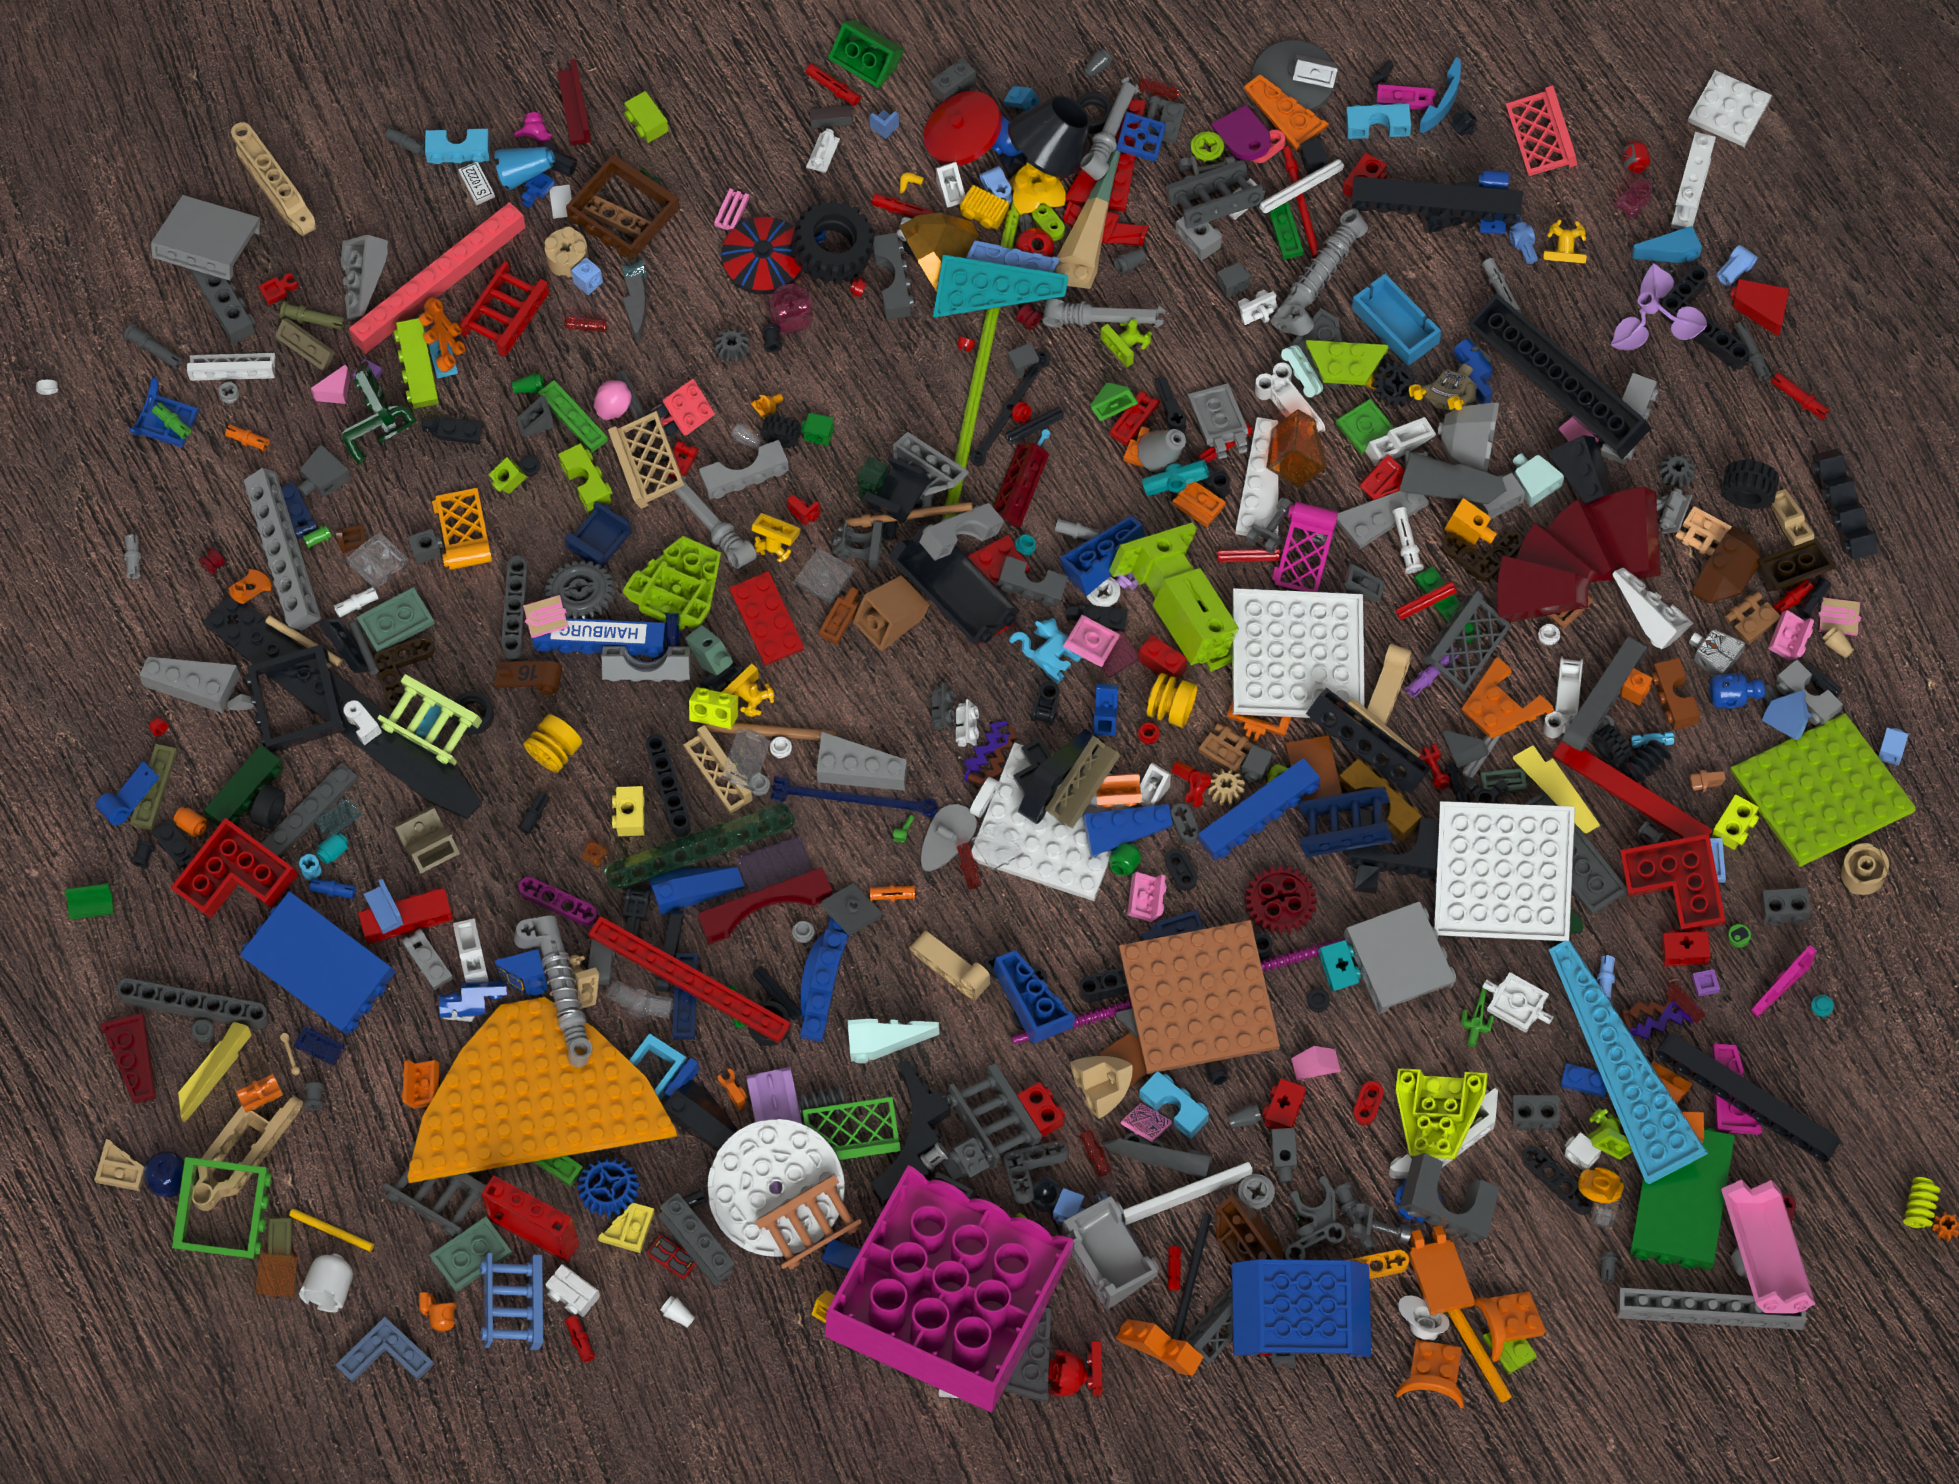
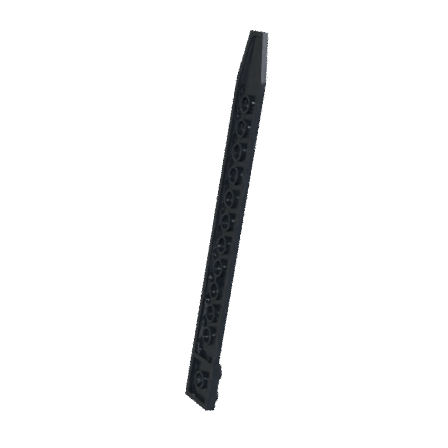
M230 595L202 622L208 630L253 665L303 650L301 646L288 636L265 623L266 619L247 603L241 604L235 601ZM237 617L238 623L228 624L230 622L229 619ZM316 658L265 673L325 722L331 721ZM333 672L347 729L339 733L427 802L465 819H468L482 805L481 800L453 765L449 762L447 765L435 758L437 755L399 733L393 731L391 734L381 728L382 724L377 719L378 716L381 715L386 719L390 716ZM355 700L361 703L381 729L382 733L366 745L357 736L356 731L359 730L357 726L349 723L345 716L344 706L350 701Z

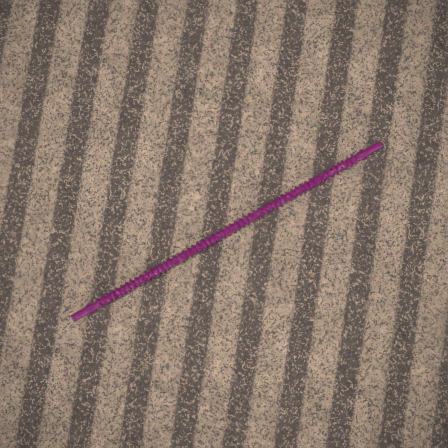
M1342 936V939L1336 937L1335 941L1330 939L1329 943L1324 941L1323 944L1317 943V946L1312 944L1311 948H1308V946L1305 947V950L1299 948L1298 952L1293 950L1292 954L1287 952V955L1280 954V957L1275 955L1274 959L1269 957L1268 961L1262 959V971L1268 972V969L1273 971L1274 967L1280 969L1281 965L1286 967L1287 963L1292 965L1294 961L1296 963H1299V960L1305 961V958L1310 960L1311 956L1317 958V949L1344 941L1345 938L1344 936ZM1128 999L1126 1003L1120 1001L1119 1005L1114 1003V1006L1101 1007V1010L1096 1008L1095 1012L1091 1010L1088 1014L1083 1012L1082 1016L1077 1014L1073 1029H1076L1078 1025L1079 1027H1082V1024L1089 1025V1022L1094 1024L1095 1020L1101 1022L1102 1018L1107 1020L1108 1016L1113 1018L1116 1012L1131 1009V1001ZM1026 1032L1011 1036L1013 1045L1030 1040Z

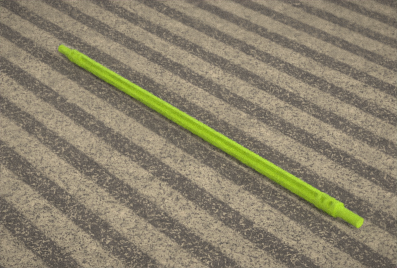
M1013 199L1011 209L1007 213L1001 246L1013 249L1020 216L1014 206ZM1000 307L987 309L954 461L965 469ZM964 478L955 487L948 489L945 505L959 504ZM957 513L943 514L942 520L955 517Z

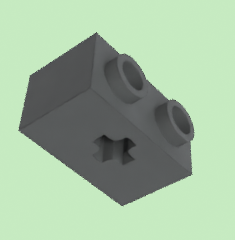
M961 58L930 81L931 94L941 104L958 93L966 92L976 85V71Z

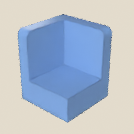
M885 110L878 116L874 113L869 115L870 128L885 139L899 126V113L896 111L891 115Z

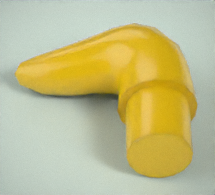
M910 172L903 173L900 177V193L906 190L909 182L922 185L924 177Z

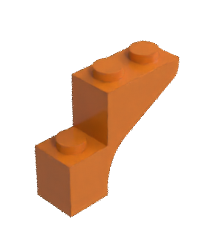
M1126 1319L1116 1336V1339L1121 1343L1161 1360L1178 1374L1193 1376L1204 1358L1187 1341L1172 1339L1155 1323Z

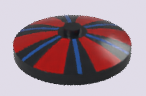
M772 217L752 218L737 225L726 237L721 254L723 268L730 281L738 288L753 294H772L792 285L802 273V265L798 266L795 262V256L792 255L791 242L795 228L783 220Z

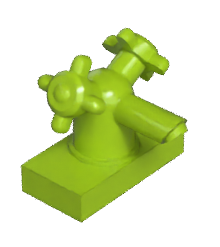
M1131 319L1129 323H1120V326H1126L1127 330L1119 335L1108 324L1101 328V340L1126 368L1132 365L1134 361V352L1130 347L1139 342L1142 343L1141 349H1145L1151 343L1152 333L1148 331L1145 335L1140 334L1137 330V325L1141 323H1137L1136 319Z
M1598 1108L1589 1121L1591 1123L1596 1121L1597 1124L1600 1123L1601 1125L1598 1129L1586 1135V1137L1591 1140L1593 1147L1621 1160L1633 1152L1627 1137L1622 1135V1124L1619 1118H1614L1612 1114H1609L1607 1118L1605 1116L1608 1113L1607 1109L1602 1110Z

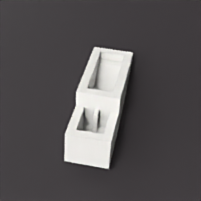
M1423 417L1389 430L1386 436L1370 441L1365 452L1374 466H1376L1386 454H1389L1395 460L1405 455L1406 450L1412 451L1433 438L1436 433L1427 419Z
M475 918L453 923L466 983L489 982Z

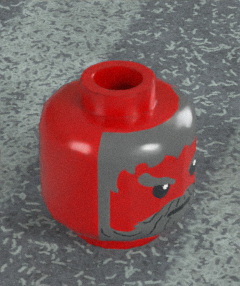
M1640 141L1628 142L1622 149L1621 156L1626 170L1633 173H1641L1650 165L1648 148Z

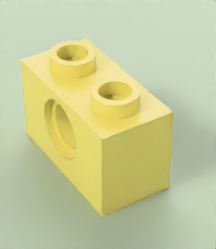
M643 786L616 787V795H612L613 808H616V815L612 816L613 829H617L618 836L645 835ZM626 809L633 810L630 814L623 813Z

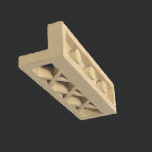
M703 725L698 728V736L683 744V746L731 814L753 801L751 790L706 726ZM701 742L705 747L704 753H694L691 747ZM705 760L715 761L717 764L715 771L705 769ZM717 776L727 778V788L716 785ZM728 794H737L741 800L731 806L727 800Z

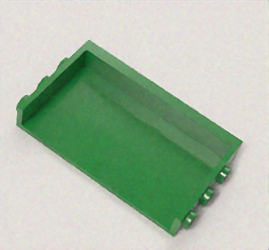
M1704 1128L1703 1145L1709 1154L1651 1184H1647L1643 1177L1629 1255H1634L1635 1258L1640 1260L1655 1259L1661 1264H1680L1681 1267L1686 1269L1696 1267L1712 1270L1724 1205V1196L1721 1189L1727 1186L1735 1135L1716 1132L1712 1128Z

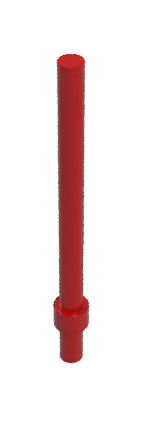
M1286 146L1283 148L1286 160L1285 168L1286 172L1290 175L1292 184L1300 180L1297 172L1299 168L1297 161L1293 158L1291 147ZM1301 193L1296 196L1312 258H1316L1319 248L1304 194Z

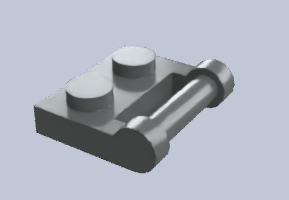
M1151 96L1148 102L1149 109L1146 118L1154 120L1157 109H1162L1160 122L1166 123L1162 141L1176 144L1186 104L1161 100L1157 96ZM1149 125L1148 131L1150 134L1158 136L1156 131Z

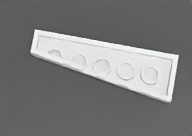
M1259 417L1256 420L1235 533L1247 536L1254 524L1266 529L1278 511L1276 508L1278 503V420ZM1277 526V528L1275 529V531L1273 532V533H1275V534H1277V535H1278V526Z

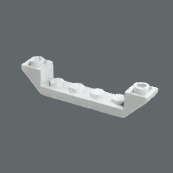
M1496 1088L1490 1092L1486 1090L1485 1098L1478 1110L1483 1117L1478 1118L1472 1124V1128L1469 1129L1457 1156L1494 1129L1498 1090ZM1407 1154L1403 1158L1399 1156L1394 1159L1390 1164L1389 1176L1395 1179H1407L1412 1158ZM1436 1158L1443 1161L1442 1168L1453 1160Z

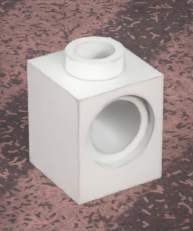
M1581 1132L1576 1138L1572 1136L1564 1146L1566 1147L1564 1156L1582 1171L1589 1169L1601 1155V1150L1593 1147L1591 1140Z

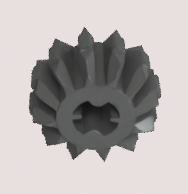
M727 327L726 333L720 331L719 337L715 338L714 341L716 345L714 347L715 353L719 355L720 360L726 358L728 364L731 360L738 363V358L745 360L746 353L750 351L749 338L746 337L744 331L738 332L737 327L733 331H730Z
M1674 452L1672 457L1666 455L1664 461L1660 463L1659 477L1663 478V484L1670 483L1671 489L1674 485H1677L1679 489L1683 485L1688 487L1691 480L1695 478V464H1691V457L1685 459L1684 453L1677 456Z

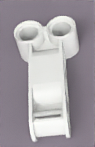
M1278 363L1273 368L1272 376L1266 373L1256 378L1255 395L1261 400L1271 399L1302 439L1308 442L1310 437L1320 431H1325L1324 423L1291 383V367L1287 363ZM1283 374V375H1285L1286 377L1281 378V377H1279V376H1277V375ZM1266 385V386H1268L1269 388H1265V389H1264V388H1261L1260 386Z
M1563 656L1560 658L1555 711L1546 715L1543 732L1549 738H1557L1562 733H1565L1578 713L1583 659L1578 661L1563 659ZM1550 723H1556V724H1558L1559 726L1553 727V726H1551V725H1549V724H1550Z

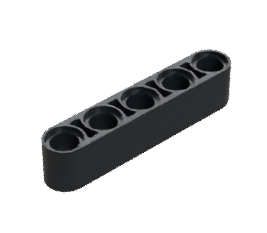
M652 734L646 740L647 754L671 831L677 837H685L691 831L690 818L664 737L660 734ZM654 745L661 746L659 749H652ZM660 764H666V765H667V766H666L665 768H663V769L658 768V766H659ZM667 783L673 784L670 788L663 787ZM673 802L679 803L676 807L669 806ZM681 821L685 822V825L680 827L675 825Z

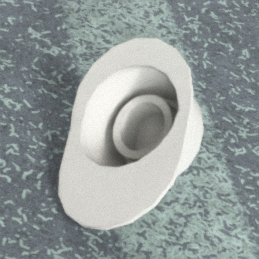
M1412 1295L1404 1296L1398 1303L1401 1315L1410 1322V1329L1418 1338L1434 1341L1438 1334L1445 1332L1450 1325L1449 1319L1445 1314L1430 1315L1425 1301L1419 1297Z

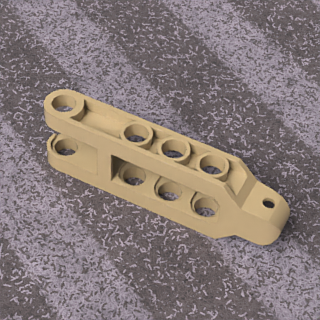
M245 122L235 124L231 129V135L237 145L236 152L239 159L286 224L291 226L301 236H305L315 230L317 227L314 216L305 205L297 189L251 126ZM239 131H247L245 136H237Z
M292 1095L285 1106L277 1111L270 1122L258 1115L264 1105L247 1113L241 1105L201 1159L222 1162L250 1125L263 1135L256 1144H252L251 1151L242 1163L239 1162L238 1164L259 1166L298 1115L303 1101ZM198 1166L200 1179L194 1186L192 1201L198 1209L209 1211L215 1207L221 1198L237 1195L253 1173L235 1171L229 1180L217 1182L213 1179V1172L216 1168Z

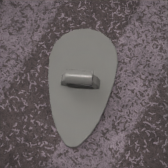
M952 804L941 808L936 813L922 846L921 864L924 871L930 872L947 864L973 838L977 829L975 816L970 813V809L959 804Z

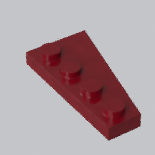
M140 1013L101 1023L100 1027L106 1036V1041L112 1050L115 1062L121 1071L123 1081L132 1101L137 1104L156 1099L145 1015Z

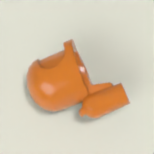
M419 1293V1310L425 1316L429 1315L431 1327L436 1331L442 1332L451 1330L455 1325L454 1310L457 1308V1303L437 1304L432 1293Z

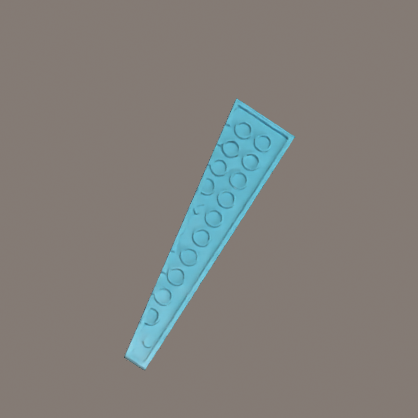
M1570 940L1564 941L1549 949L1645 1182L1651 1184L1709 1154Z

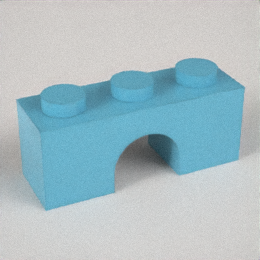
M1374 104L1372 106L1354 105L1347 107V138H1368L1369 127L1376 123L1383 124L1388 128L1389 137L1410 136L1411 119L1409 104Z
M467 129V137L460 144L450 143L446 130L426 131L425 154L427 163L440 164L442 162L462 163L471 161L481 163L483 161H490V136L488 129Z
M1157 1071L1140 1089L1139 1098L1155 1111H1158L1164 1104L1171 1103L1176 1105L1180 1112L1174 1117V1127L1191 1140L1208 1122V1109L1201 1102L1196 1103L1191 1099V1095L1184 1088L1179 1089L1173 1084L1174 1081L1167 1074L1162 1075Z

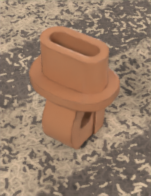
M1699 770V773L1689 775L1692 791L1701 790L1702 793L1706 792L1707 787L1720 786L1726 780L1724 771L1707 773L1705 770Z

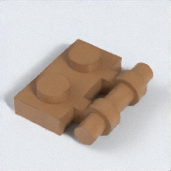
M1758 591L1753 595L1745 597L1744 602L1732 607L1729 613L1724 616L1727 623L1735 619L1738 624L1734 626V631L1747 645L1776 625L1781 617L1768 602L1761 607L1758 605L1757 602L1762 599V595ZM1750 609L1753 613L1745 617L1742 613Z
M1218 723L1214 730L1220 735L1216 736L1210 732L1199 747L1198 752L1227 771L1232 769L1235 775L1247 758V754L1243 753L1242 750L1245 749L1249 752L1254 744L1249 742L1247 737H1241L1234 733L1231 727H1225ZM1226 740H1231L1236 744V746L1234 747L1226 742Z

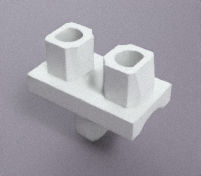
M1262 290L1257 292L1255 295L1256 299L1252 301L1246 298L1238 301L1244 325L1260 318L1264 323L1269 321V314L1278 310L1276 294L1273 291L1268 293Z

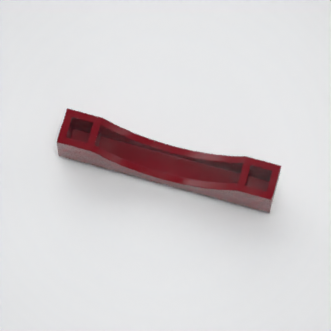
M823 867L819 869L813 868L801 876H791L782 883L767 885L758 892H748L742 898L727 900L715 908H705L698 914V919L706 941L710 945L729 938L743 919L765 906L787 902L815 906L832 896V889Z

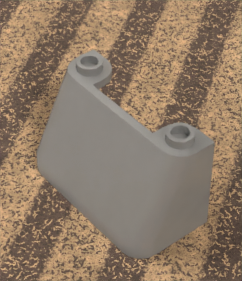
M1112 1196L1064 1220L1061 1233L1062 1236L1074 1239L1071 1255L1099 1301L1107 1310L1158 1275L1159 1270L1154 1258L1143 1257L1122 1223L1121 1214L1124 1213L1123 1208L1118 1201H1114Z

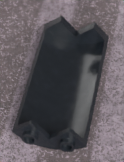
M924 524L912 540H901L889 555V558L973 644L989 642L1005 626L1009 627L1016 621L1015 616L1020 610L956 545L950 555L934 560L919 543L923 530L930 525Z

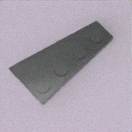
M1050 1308L1045 1309L1028 1346L1004 1389L1006 1392L1047 1403Z

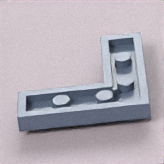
M384 1317L335 1366L353 1383L385 1351L417 1381L434 1363L396 1326Z

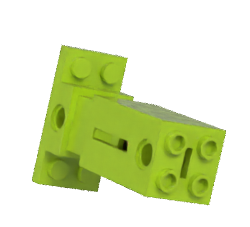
M1193 522L1121 544L1109 569L1113 577L1124 576L1132 572L1139 585L1144 583L1148 585L1155 596L1153 607L1190 665L1203 664L1209 659L1225 656L1229 652L1239 630L1236 622L1201 568L1194 570L1185 556L1197 530Z

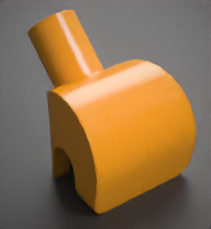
M780 393L772 397L759 395L761 398L757 401L754 400L750 404L765 419L766 416L774 414L776 404L783 401V396Z

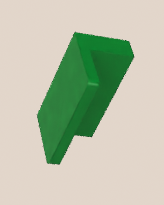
M109 884L64 890L68 901L70 920L114 914L113 893Z

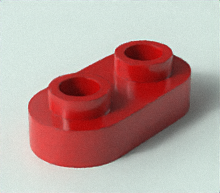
M1376 1081L1366 1082L1358 1096L1353 1117L1360 1125L1373 1123L1382 1102L1384 1090L1381 1084ZM1374 1092L1376 1096L1369 1097L1368 1093ZM1366 1112L1369 1116L1362 1117L1360 1114Z

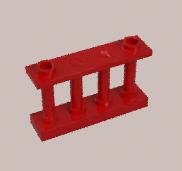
M504 261L501 267L496 268L493 279L471 311L462 318L460 322L462 336L467 337L470 331L473 330L495 341L498 354L506 357L550 293L548 282L540 279L537 285H531L511 275L509 263ZM506 281L528 292L529 296L526 301L521 302L499 291V289ZM493 298H496L518 309V313L515 317L510 318L488 307ZM482 314H485L507 325V329L504 333L498 334L476 322Z

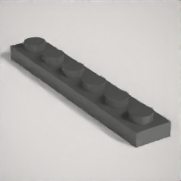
M340 763L261 844L281 858L358 780L357 775Z

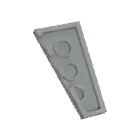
M1398 491L1338 513L1337 524L1360 550L1397 526L1393 514L1394 509L1406 507L1409 518L1427 506L1429 501L1421 494Z

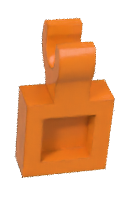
M1141 427L1137 441L1130 440L1123 458L1125 462L1144 468L1138 458V443L1150 431L1149 428Z
M728 1069L730 1078L724 1080L721 1075H718V1082L725 1088L733 1104L740 1111L746 1107L745 1098H747V1095L741 1086H736L734 1083L735 1074L732 1069Z

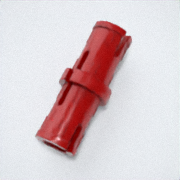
M1807 579L1803 580L1793 590L1789 589L1785 593L1786 596L1773 605L1776 612L1780 610L1778 614L1781 616L1783 611L1789 610L1794 605L1797 606L1801 599L1809 591L1813 590V585L1811 583L1806 585L1809 581Z
M578 1315L567 1318L564 1322L572 1337L571 1343L576 1346L582 1363L593 1360L596 1356L588 1341L589 1335L587 1332H584Z

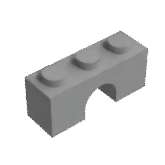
M1795 660L1777 676L1775 685L1783 695L1804 690L1807 709L1812 714V717L1808 718L1809 721L1814 725H1824L1841 713L1843 704L1828 689L1818 696L1807 693L1805 687L1810 683L1812 674L1798 660Z

